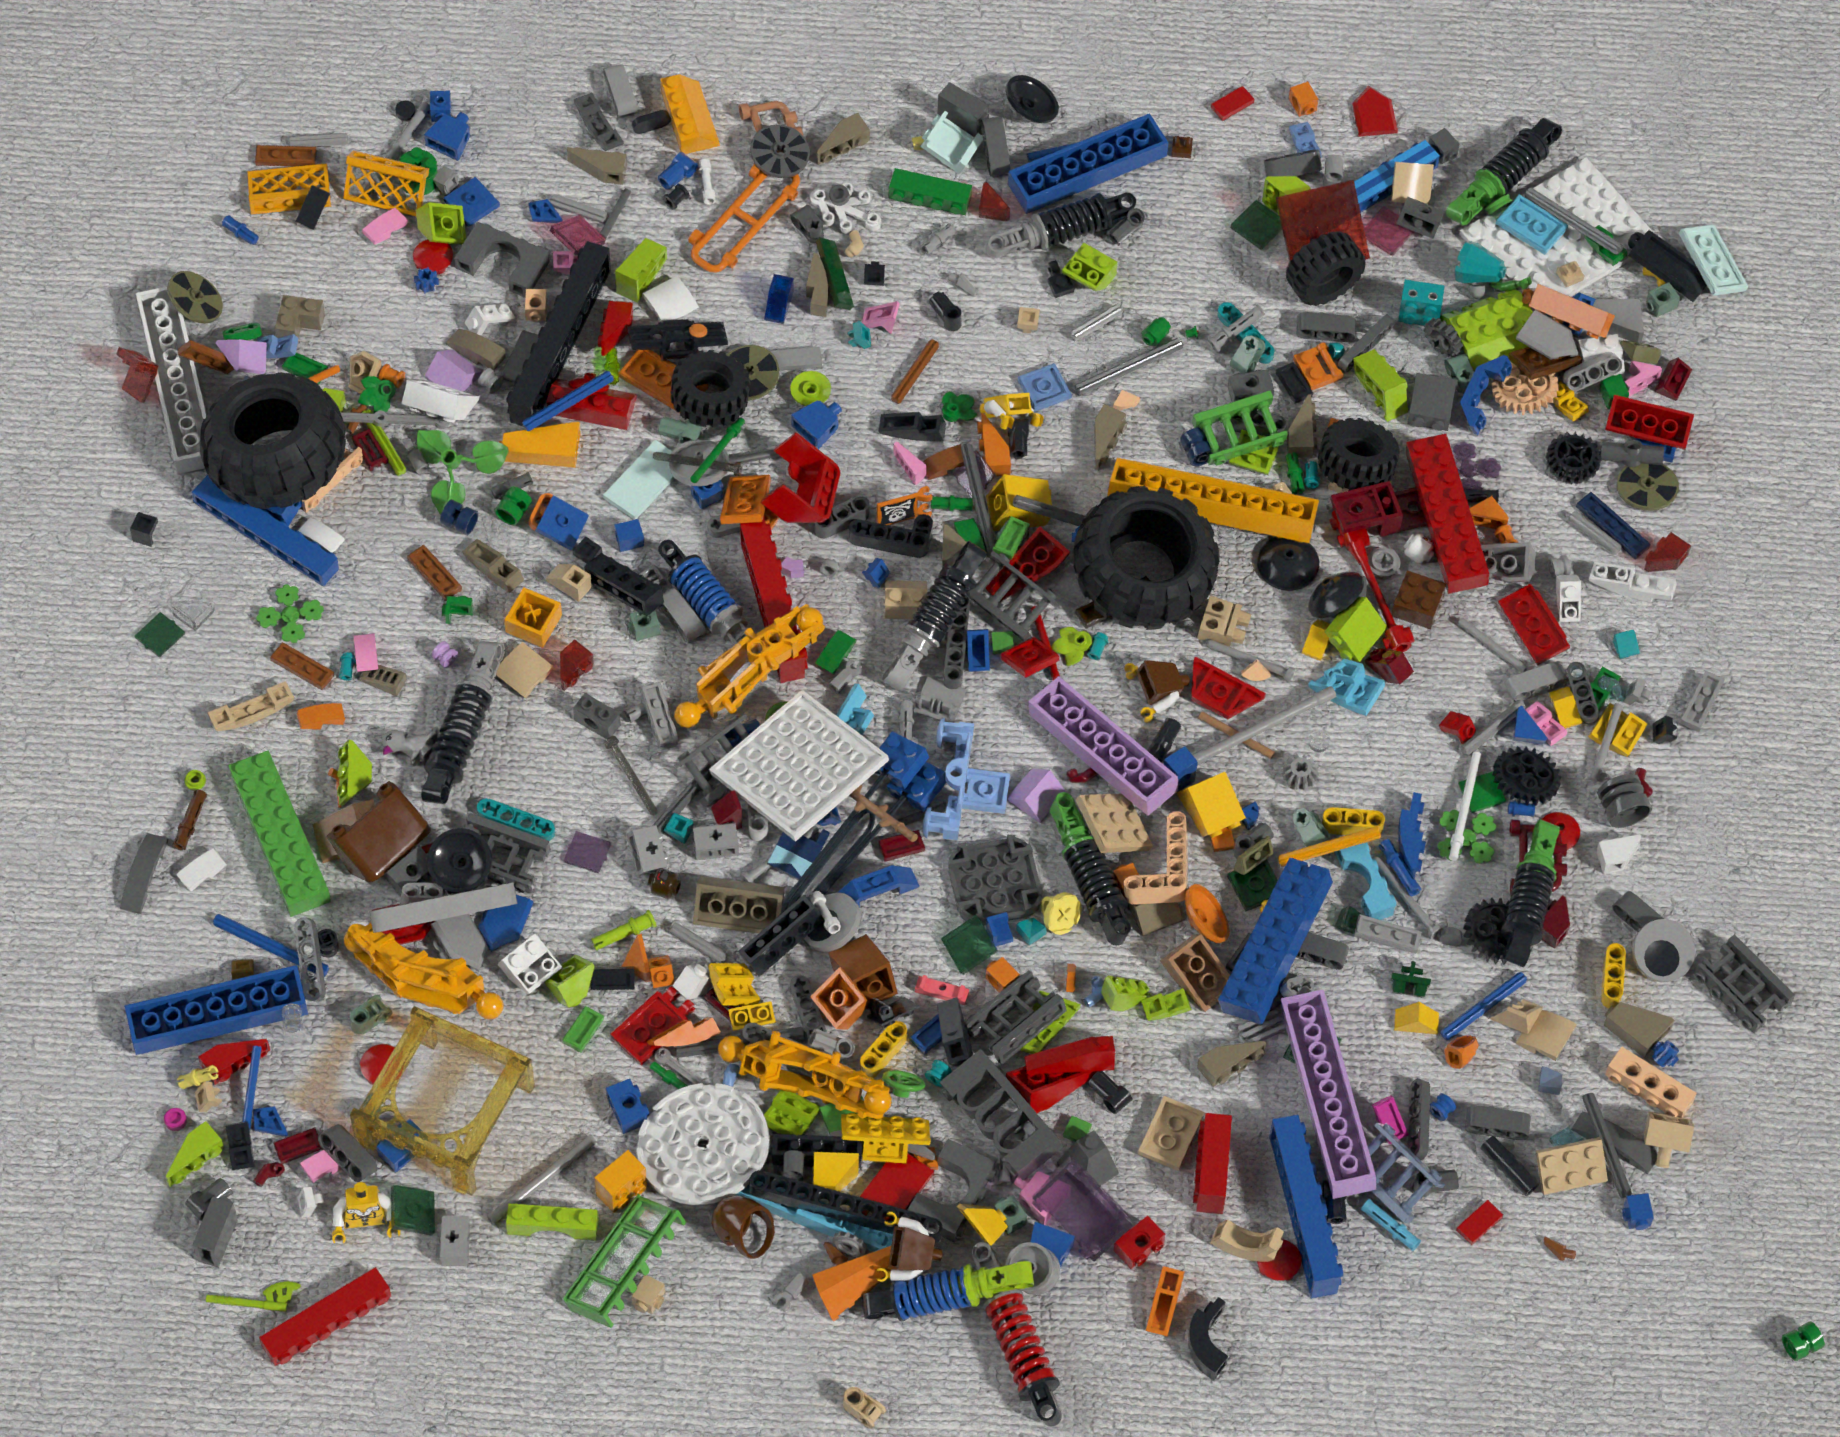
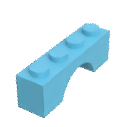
M1368 843L1335 851L1334 853L1343 870L1355 871L1361 874L1368 882L1369 890L1363 896L1361 902L1365 915L1378 920L1393 916L1396 900L1392 894H1389L1387 882L1378 872L1377 861L1374 858L1372 859L1369 854Z

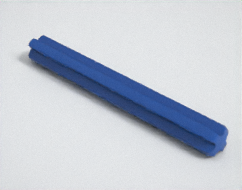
M605 371L522 422L524 428L527 431H531L614 380L612 374L609 371Z
M1518 972L1441 1030V1036L1446 1041L1450 1040L1524 985L1527 977L1522 972Z

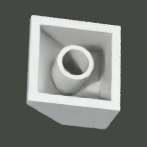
M1618 334L1607 335L1606 338L1598 337V339L1578 340L1577 351L1578 355L1583 358L1582 363L1604 353L1612 352L1621 359L1623 364L1620 372L1615 375L1621 374L1625 381L1623 350ZM1615 359L1609 360L1607 367H1612L1615 364ZM1596 367L1589 370V376L1596 373ZM1601 381L1594 383L1590 386L1600 385Z

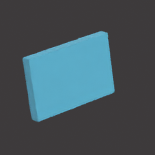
M1520 194L1496 220V225L1544 255L1567 231L1569 226Z

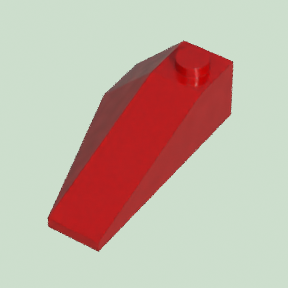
M1039 526L1016 552L1012 560L1010 559L1009 564L1032 582H1035L1057 569L1071 552ZM1003 567L985 589L994 595L1012 573ZM1018 579L1001 598L1000 602L1024 589L1027 585Z
M1113 1036L1089 1037L1024 1057L1026 1073L1045 1074L1114 1070L1115 1046Z
M1026 1066L1007 1072L1006 1078L1033 1110L1039 1113L1049 1109L1088 1082L1099 1071L1027 1074Z

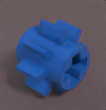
M429 267L422 270L419 269L418 276H414L416 290L421 289L424 294L426 292H434L435 285H439L437 272H432Z
M1668 1040L1665 1043L1658 1041L1652 1048L1654 1051L1652 1058L1661 1067L1666 1065L1673 1067L1679 1060L1676 1056L1679 1052L1678 1048Z

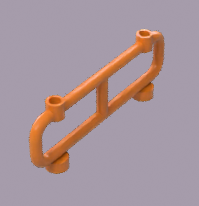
M754 164L749 171V176L754 180L705 234L698 229L691 233L688 242L693 245L691 250L693 262L711 273L721 272L727 266L733 268L738 262L736 256L784 202L787 199L790 201L795 200L798 195L796 189L800 184L798 174L791 177L792 183L783 189L782 194L757 220L739 208L768 176ZM733 214L750 224L752 227L729 252L724 254L720 263L712 265L699 256V251Z

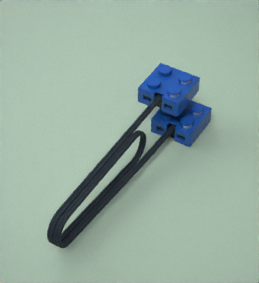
M892 731L879 747L881 751L888 755L889 761L874 773L879 778L865 794V797L870 799L884 779L888 777L890 778V782L887 785L888 791L891 796L898 799L888 811L889 815L892 816L905 800L909 801L911 806L924 812L947 783L945 771L926 762L929 755L925 747ZM868 809L861 810L860 812L853 810L788 893L782 904L781 913L800 898L859 820L869 813L870 820L864 833L813 890V892L820 891L823 895L827 893L883 828L878 823L873 829L875 814Z

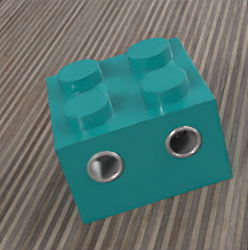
M1405 279L1398 322L1424 326L1432 318L1440 319L1445 285Z

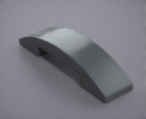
M592 92L574 99V103L587 129L604 151L624 144L617 130H613L603 115L600 104Z
M147 833L137 851L126 881L120 904L121 910L138 914L142 913L148 897V887L159 858L163 857L168 838Z
M1582 1111L1571 1130L1586 1139L1597 1138L1588 1113ZM1604 1119L1616 1152L1629 1159L1630 1165L1649 1174L1656 1163L1657 1153L1630 1132Z

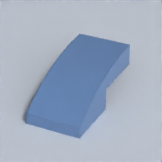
M1308 122L1289 126L1298 153L1318 149L1321 157V150L1315 141V134Z
M272 334L257 338V342L267 343L266 358H284L296 354L299 338L294 334L277 338Z

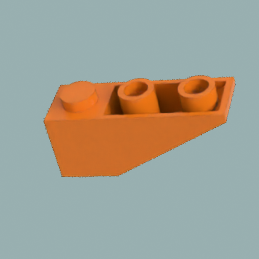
M981 414V422H977V432L982 434V439H979V451H983L984 457H980L981 469H985L986 477L1010 475L1009 446L986 415Z

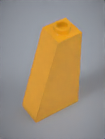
M580 422L539 427L531 431L520 430L504 433L503 440L499 441V443L507 446L509 450L504 462L576 468L581 434Z

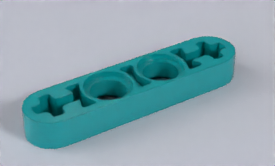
M1229 302L1222 303L1218 308V318L1227 327L1243 316ZM1252 324L1235 336L1241 343L1247 336L1262 339L1265 343L1264 353L1269 352V355L1263 354L1259 362L1268 364L1273 360L1275 352L1273 346Z
M488 798L480 800L477 804L478 816L548 841L555 837V825L548 819ZM487 806L490 807V810L483 812V808L486 809ZM505 812L512 814V818L506 821L502 820L500 816ZM528 819L532 824L525 828L520 825V822ZM546 827L549 828V831H546L545 834L542 833V830H545Z

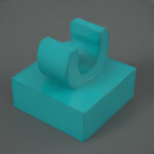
M861 321L853 323V330L848 331L847 334L854 339L848 341V344L852 347L860 345L863 349L871 347L870 329Z

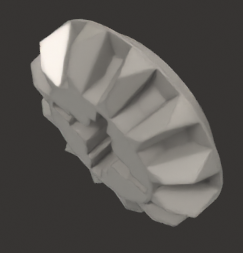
M1377 548L1368 556V563L1373 574L1379 575L1381 578L1384 576L1391 577L1400 568V558L1392 549ZM1383 557L1386 561V566L1384 568L1381 567Z
M840 1231L835 1233L832 1239L836 1248L848 1256H864L867 1251V1245L863 1243V1240L856 1237V1235L850 1234V1232Z

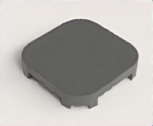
M1007 835V839L968 846L964 842L959 844L951 853L948 861V873L957 910L963 920L972 925H986V918L1007 912L1008 921L1026 918L1039 910L1042 901V887L1040 886L1033 849L1030 843L1027 844L1024 840L1015 837L1016 835Z

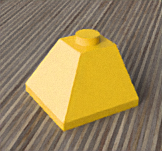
M814 1152L813 1185L840 1192L859 1175V1153Z
M968 1204L956 1206L982 1240L990 1246L996 1242L1008 1227L1004 1222L1007 1218L1000 1209L995 1211L992 1207Z

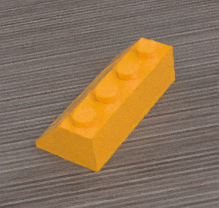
M680 74L660 78L661 94L671 117L672 128L680 152L688 154L719 147L720 143L699 81Z

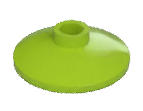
M805 371L798 374L792 380L790 391L797 403L808 406L817 400L824 403L831 394V384L822 373Z

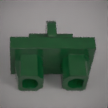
M1411 961L1410 967L1402 966L1401 972L1409 973V975L1391 974L1392 993L1404 995L1406 984L1414 985L1413 996L1424 998L1427 987H1430L1431 979L1414 976V974L1423 975V969L1415 968L1416 961Z

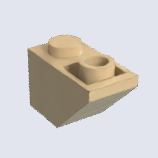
M558 564L546 578L547 582L578 602L592 588L591 575L574 564Z

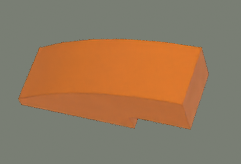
M705 1017L695 1024H692L690 1020H683L647 1042L649 1045L684 1046L707 1040L721 1032L713 1017Z
M1165 1266L1162 1267L1146 1331L1168 1337L1185 1274L1184 1271Z

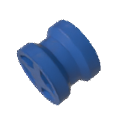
M1443 1093L1437 1096L1435 1102L1430 1103L1431 1114L1440 1121H1445L1449 1112L1451 1113L1456 1110L1454 1101Z

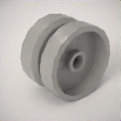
M1032 1242L1019 1244L1011 1250L1006 1259L1005 1266L1021 1261H1029L1032 1264L1034 1286L1019 1290L1027 1294L1040 1295L1047 1293L1056 1285L1061 1268L1058 1258L1052 1251L1038 1243Z

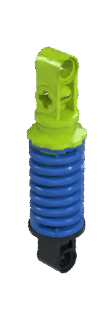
M1021 1261L992 1269L981 1267L976 1271L970 1264H967L959 1270L953 1268L950 1272L943 1270L942 1273L935 1272L933 1275L930 1273L926 1274V1276L919 1275L917 1278L909 1281H891L890 1290L870 1292L862 1295L864 1318L871 1320L896 1314L898 1320L904 1322L910 1317L917 1318L919 1315H932L936 1312L942 1313L944 1310H957L960 1307H977L980 1303V1298L985 1297L988 1299L992 1298L993 1294L1034 1286L1032 1264L1029 1261Z

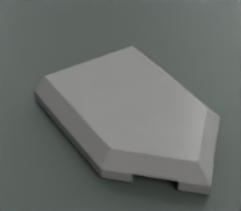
M1536 309L1516 337L1517 340L1549 359H1558L1561 356H1578L1571 330Z
M465 914L436 920L432 923L431 927L450 959L462 957L466 961V965L479 972L488 946L471 916Z

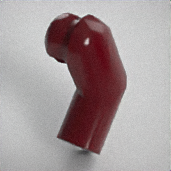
M1090 767L1078 774L1077 769L1073 768L1068 770L1066 775L1071 783H1086L1097 776L1098 773Z
M1637 768L1635 774L1638 775L1644 788L1643 793L1650 797L1653 789L1644 780L1647 771L1643 768Z
M279 1162L263 1165L254 1178L253 1183L262 1187L268 1178L281 1176L285 1171L284 1165Z

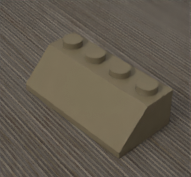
M700 876L696 888L693 924L760 933L782 914L781 910L786 887Z

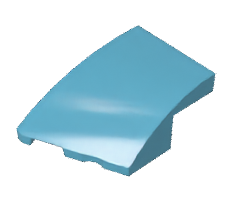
M1343 659L1335 667L1326 670L1324 676L1315 682L1311 680L1308 685L1316 693L1332 686L1336 692V698L1330 701L1348 710L1367 716L1384 689L1385 681L1366 675L1362 663Z

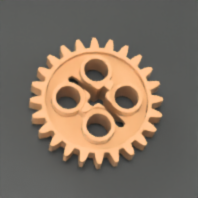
M1511 362V373L1509 376H1506L1504 382L1493 379V397H1495V402L1500 404V408L1506 406V412L1513 409L1514 414L1521 411L1522 415L1526 411L1533 414L1534 409L1541 412V406L1548 408L1547 402L1553 403V398L1557 397L1558 378L1555 377V373L1530 380Z

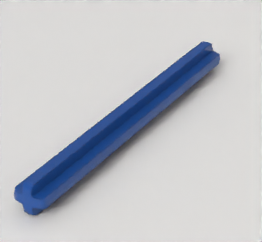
M217 914L213 919L214 926L300 966L297 950L221 914ZM322 963L325 977L329 971V966ZM311 964L307 970L316 973V966Z

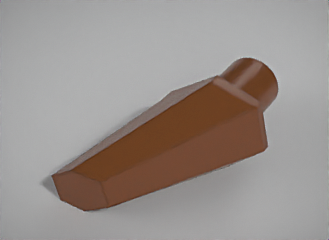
M1536 288L1523 289L1522 302L1524 304L1530 303Z
M361 404L357 409L352 408L351 413H362L367 410V407ZM349 422L348 431L351 435H353L360 422Z
M1546 1236L1544 1237V1245L1559 1260L1563 1261L1565 1258L1575 1259V1250L1566 1249V1245Z
M824 1242L823 1245L832 1263L837 1266L847 1262L848 1258L832 1243Z

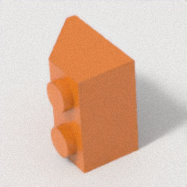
M841 967L810 996L835 1029L848 1030L862 1016L867 1002L866 997Z

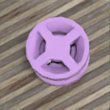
M446 641L439 643L432 652V658L439 660L444 668L452 665L458 657V651L451 649Z

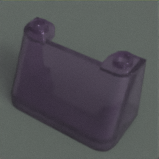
M1069 1156L1032 1196L1034 1200L1032 1204L1040 1212L1043 1210L1049 1212L1069 1234L1075 1236V1240L1080 1246L1078 1251L1086 1260L1090 1258L1095 1262L1133 1226L1132 1219L1127 1212L1072 1156Z

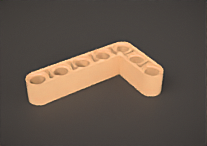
M1175 811L1167 816V874L1133 875L1127 877L1123 884L1125 898L1128 903L1155 904L1182 902L1185 900L1186 890L1188 889V833L1184 813Z

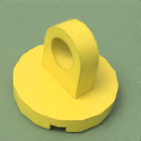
M1063 892L1056 896H1046L1042 899L1041 912L1044 915L1046 928L1058 935L1066 934L1072 930L1070 928L1073 924L1076 925L1082 913L1081 902L1075 895Z

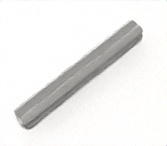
M1517 700L1460 747L1462 753L1470 756L1514 720L1518 707L1522 705L1526 709L1524 702Z

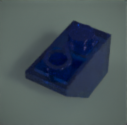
M778 274L773 275L764 320L784 324L794 292V278Z

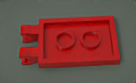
M673 985L663 995L659 991L654 993L610 1034L611 1038L640 1065L644 1064L662 1047L649 1045L648 1040L679 1022L688 1020L686 1016L695 1011L694 1003L691 1000L684 1001L678 1009L671 1003L680 997L679 991Z
M907 1153L906 1163L886 1162L860 1197L907 1210L916 1194L920 1193L932 1178L934 1170ZM865 1210L862 1214L867 1216L870 1211ZM889 1216L883 1218L887 1222H889L890 1220L894 1221V1219Z

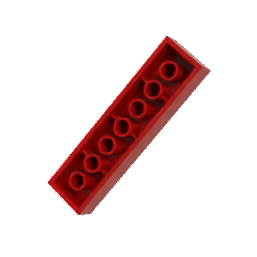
M1447 433L1406 442V457L1430 537L1434 543V550L1444 583H1447V593L1451 594L1487 586L1489 584V570Z
M763 516L762 522L740 523V544L763 625L766 628L774 623V619L781 618L792 611V599L790 593L787 594L786 578L781 575L782 565L780 558H776L777 548L775 541L771 540V526L769 523L766 524ZM796 624L791 628L796 635L801 633V630L797 629ZM806 647L799 651V656L794 659L790 657L780 664L777 669L780 683L805 678V670L808 669Z

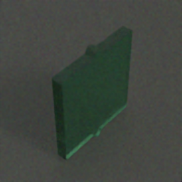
M159 612L134 637L145 646L146 650H151L160 658L185 634V631L176 625L174 620H170Z

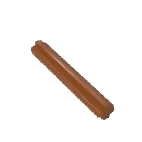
M933 339L928 341L891 395L893 402L897 404L902 402L939 348L937 341Z

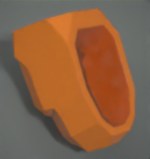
M1465 1035L1448 1043L1444 1049L1445 1059L1452 1068L1461 1069L1471 1061L1479 1047L1476 1037Z

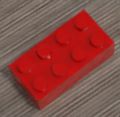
M1205 1113L1204 1121L1200 1120L1194 1179L1195 1188L1193 1192V1203L1197 1204L1196 1212L1223 1214L1226 1199L1232 1115Z

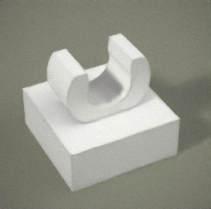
M303 1187L297 1197L301 1217H310L314 1209L321 1208L320 1203H324L323 1194L313 1195L312 1187Z

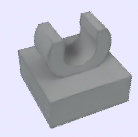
M1639 677L1629 684L1623 702L1631 705L1635 701L1643 704L1645 699L1649 700L1651 692L1644 689L1646 681Z

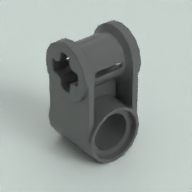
M807 204L790 214L794 226L800 230L810 243H816L815 241L819 237L824 238L823 222L815 214L811 206Z

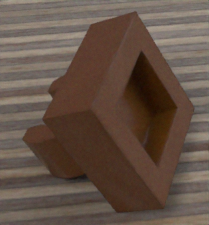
M1173 136L1171 157L1191 159L1193 138Z

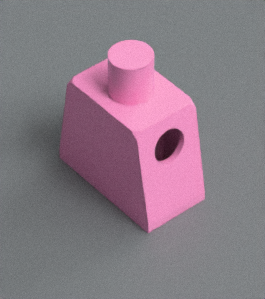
M1040 1171L1032 1179L1027 1177L1022 1181L1018 1176L1014 1182L1017 1187L1022 1189L1019 1194L1020 1204L1043 1225L1050 1220L1070 1193L1069 1185Z

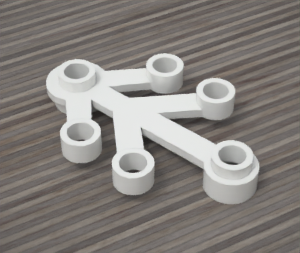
M843 183L842 185L845 186L846 188H849V189H850V190H848V191H849V194L852 195V193H853V186H852V184H850V183ZM818 188L810 194L811 203L815 207L820 208L824 225L830 226L834 223V214L829 212L828 206L836 211L842 233L847 234L852 231V222L847 220L846 214L864 221L865 227L870 231H876L881 227V217L877 213L867 214L851 207L870 202L871 194L867 190L861 191L859 196L849 198V201L842 206L834 205L829 198V191Z

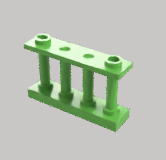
M1271 390L1193 415V427L1204 430L1213 453L1209 455L1208 465H1221L1228 459L1269 446L1278 447L1284 444L1288 433L1287 431L1278 433L1269 410L1273 400ZM1257 409L1262 412L1270 436L1259 439L1250 417L1251 411ZM1238 415L1242 417L1251 442L1242 445L1239 444L1230 421L1231 417ZM1219 421L1223 423L1232 448L1223 451L1220 450L1211 427L1213 423Z

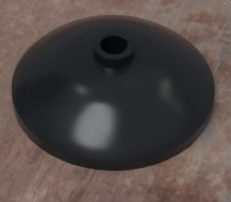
M1016 75L1007 82L1005 92L1008 102L1023 118L1035 123H1049L1058 115L1059 105L1056 97L1039 80L1026 75Z
M1274 537L1262 546L1257 558L1258 571L1264 581L1272 587L1284 591L1299 590L1308 586L1316 578L1319 571V556L1315 548L1310 543L1297 542L1296 540Z
M1350 571L1337 573L1325 578L1316 587L1309 599L1308 610L1315 618H1327L1346 609L1361 594L1364 587L1363 578L1359 573Z
M466 828L448 830L438 836L431 845L427 858L428 870L432 879L447 891L464 893L474 890L486 880L492 866L490 847L486 840L475 831ZM462 859L466 860V864L464 866L459 865V862Z

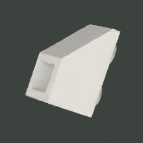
M1556 575V600L1559 622L1580 621L1581 580L1577 575Z
M1627 834L1617 839L1606 838L1599 842L1596 853L1603 874L1622 871L1626 868L1639 847L1640 834Z
M710 963L687 965L673 984V987L687 1000L699 998L713 986L708 968Z

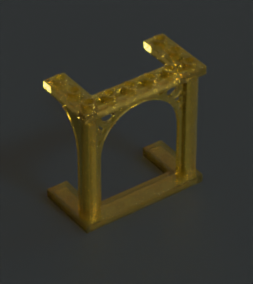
M414 1006L410 1012L411 1021L359 1110L353 1108L350 1113L354 1138L364 1149L367 1150L369 1148L373 1151L376 1150L378 1139L382 1141L385 1139L392 1142L398 1149L403 1150L405 1148L418 1158L431 1160L437 1167L443 1168L444 1166L450 1169L452 1185L455 1191L463 1195L467 1193L473 1196L477 1189L474 1175L475 1168L483 1146L516 1088L529 1094L535 1088L532 1059ZM437 1034L506 1065L477 1116L465 1127L447 1134H430L412 1127L401 1116L396 1104V1089L401 1076L420 1044L433 1050L438 1044ZM387 1099L391 1101L390 1105H385ZM387 1111L395 1114L389 1121L379 1119V1116ZM400 1123L402 1127L398 1128V1126H395L394 1124ZM460 1135H466V1137L463 1138V1141H465L464 1144H462V1141L459 1138ZM448 1139L456 1142V1151L450 1152L446 1150L445 1142ZM434 1140L439 1141L440 1147L437 1146L435 1143L432 1144V1142Z

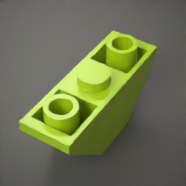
M350 739L338 750L340 766L337 772L339 778L337 796L341 806H344L363 792L372 782V763L355 742Z
M1107 976L1104 979L1101 994L1110 1009L1120 1012L1142 1003L1141 1000L1151 997L1149 987L1144 981Z

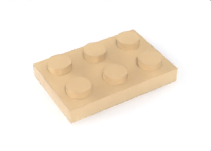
M1163 1096L1138 1150V1155L1179 1171L1205 1112Z
M1600 1137L1536 1150L1541 1191L1544 1195L1608 1181L1603 1144Z

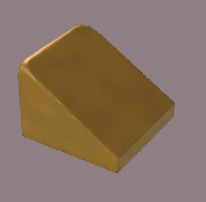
M253 959L232 961V980L254 975Z

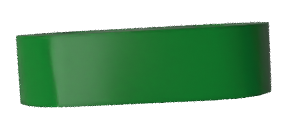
M249 323L226 329L222 334L224 340H251L260 337L262 330L259 323Z

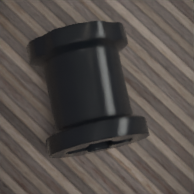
M678 183L672 192L663 196V200L668 207L675 210L678 207L677 205L684 199H688L690 195L687 189Z

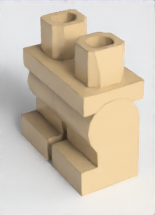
M1210 595L1197 639L1205 641L1208 638L1224 643L1226 646H1230L1231 642L1243 644L1246 631L1236 628V625L1248 627L1252 614L1241 611L1242 605L1240 604L1235 605Z

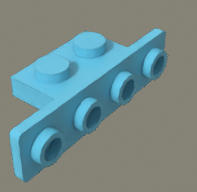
M855 683L836 716L863 735L874 714L871 710L860 708L866 699V694L861 686Z

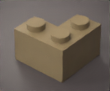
M283 295L275 325L276 337L281 338L294 334L299 338L301 328L321 330L325 316L323 300Z

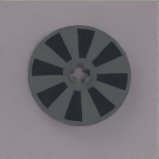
M770 125L762 128L755 134L751 142L750 154L756 167L763 173L776 178H789L799 174L806 167L809 161L810 149L805 137L796 129L786 125Z

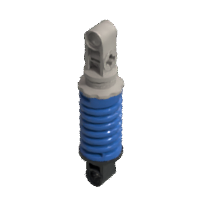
M669 539L662 541L658 546V552L671 567L668 575L670 584L678 589L688 604L706 623L712 634H722V638L725 641H731L733 645L746 636L744 632L748 625L745 618L741 617L743 608L736 604L735 600L730 597V594L725 591V588L721 586L716 577L703 564L699 555L693 554L686 557L674 541ZM674 549L671 554L666 555L668 550Z

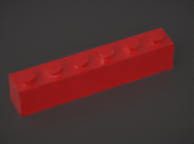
M375 1267L260 1336L261 1346L274 1366L285 1364L295 1354L307 1351L313 1343L318 1340L323 1341L327 1339L338 1328H345L350 1324L351 1320L356 1317L365 1316L376 1305L385 1304L391 1297L390 1287Z

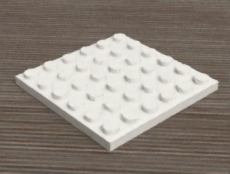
M801 690L713 765L709 771L712 776L731 791L735 790L741 799L794 841H797L887 763L889 758L878 747L805 691Z

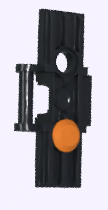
M689 319L661 320L658 322V325L627 327L631 349H660L661 361L686 358L691 353L696 354L699 351L698 347L728 345L724 322L694 323V321ZM659 334L661 335V339H656L653 337V335ZM684 342L685 349H687L667 351L670 349V343Z

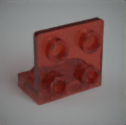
M119 347L116 355L123 359L122 362L130 366L122 390L139 402L145 403L159 366L140 352Z

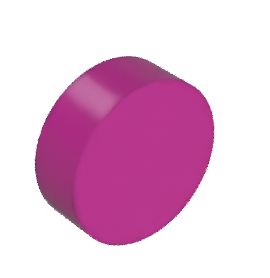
M180 1108L169 1109L164 1115L166 1127L171 1131L183 1129L187 1123L185 1112Z

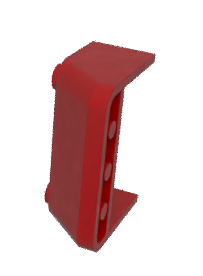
M795 432L778 445L774 452L789 462V476L799 483L797 493H794L782 484L762 499L761 504L787 523H822L831 515L841 474L840 468L833 460Z

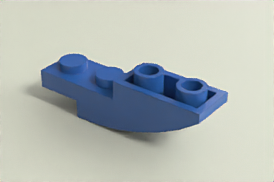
M1413 792L1410 811L1401 809L1398 826L1399 851L1414 878L1416 872L1421 871L1423 860L1419 859V854H1424L1426 841H1422L1423 832H1419L1421 821L1417 820L1418 814L1422 815L1424 802H1421L1422 794Z

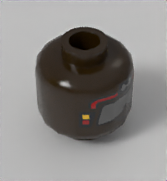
M659 868L655 873L650 874L648 885H650L652 894L670 899L672 896H677L681 880H679L677 873Z

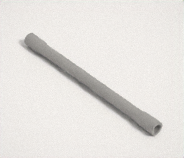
M1329 686L1315 693L1312 697L1204 750L1192 754L1198 761L1197 766L1317 705H1322L1336 698V692L1332 686Z

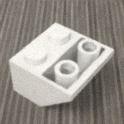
M536 934L498 963V966L510 981L527 994H530L562 968Z

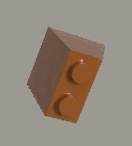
M867 934L828 953L834 972L841 967L866 997L867 1002L864 1010L869 1008L868 1002L872 998L884 1001L898 994L890 962Z

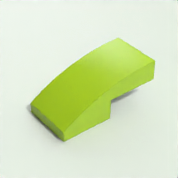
M1184 988L1164 996L1162 993L1141 1000L1148 1021L1168 1018L1192 1010Z

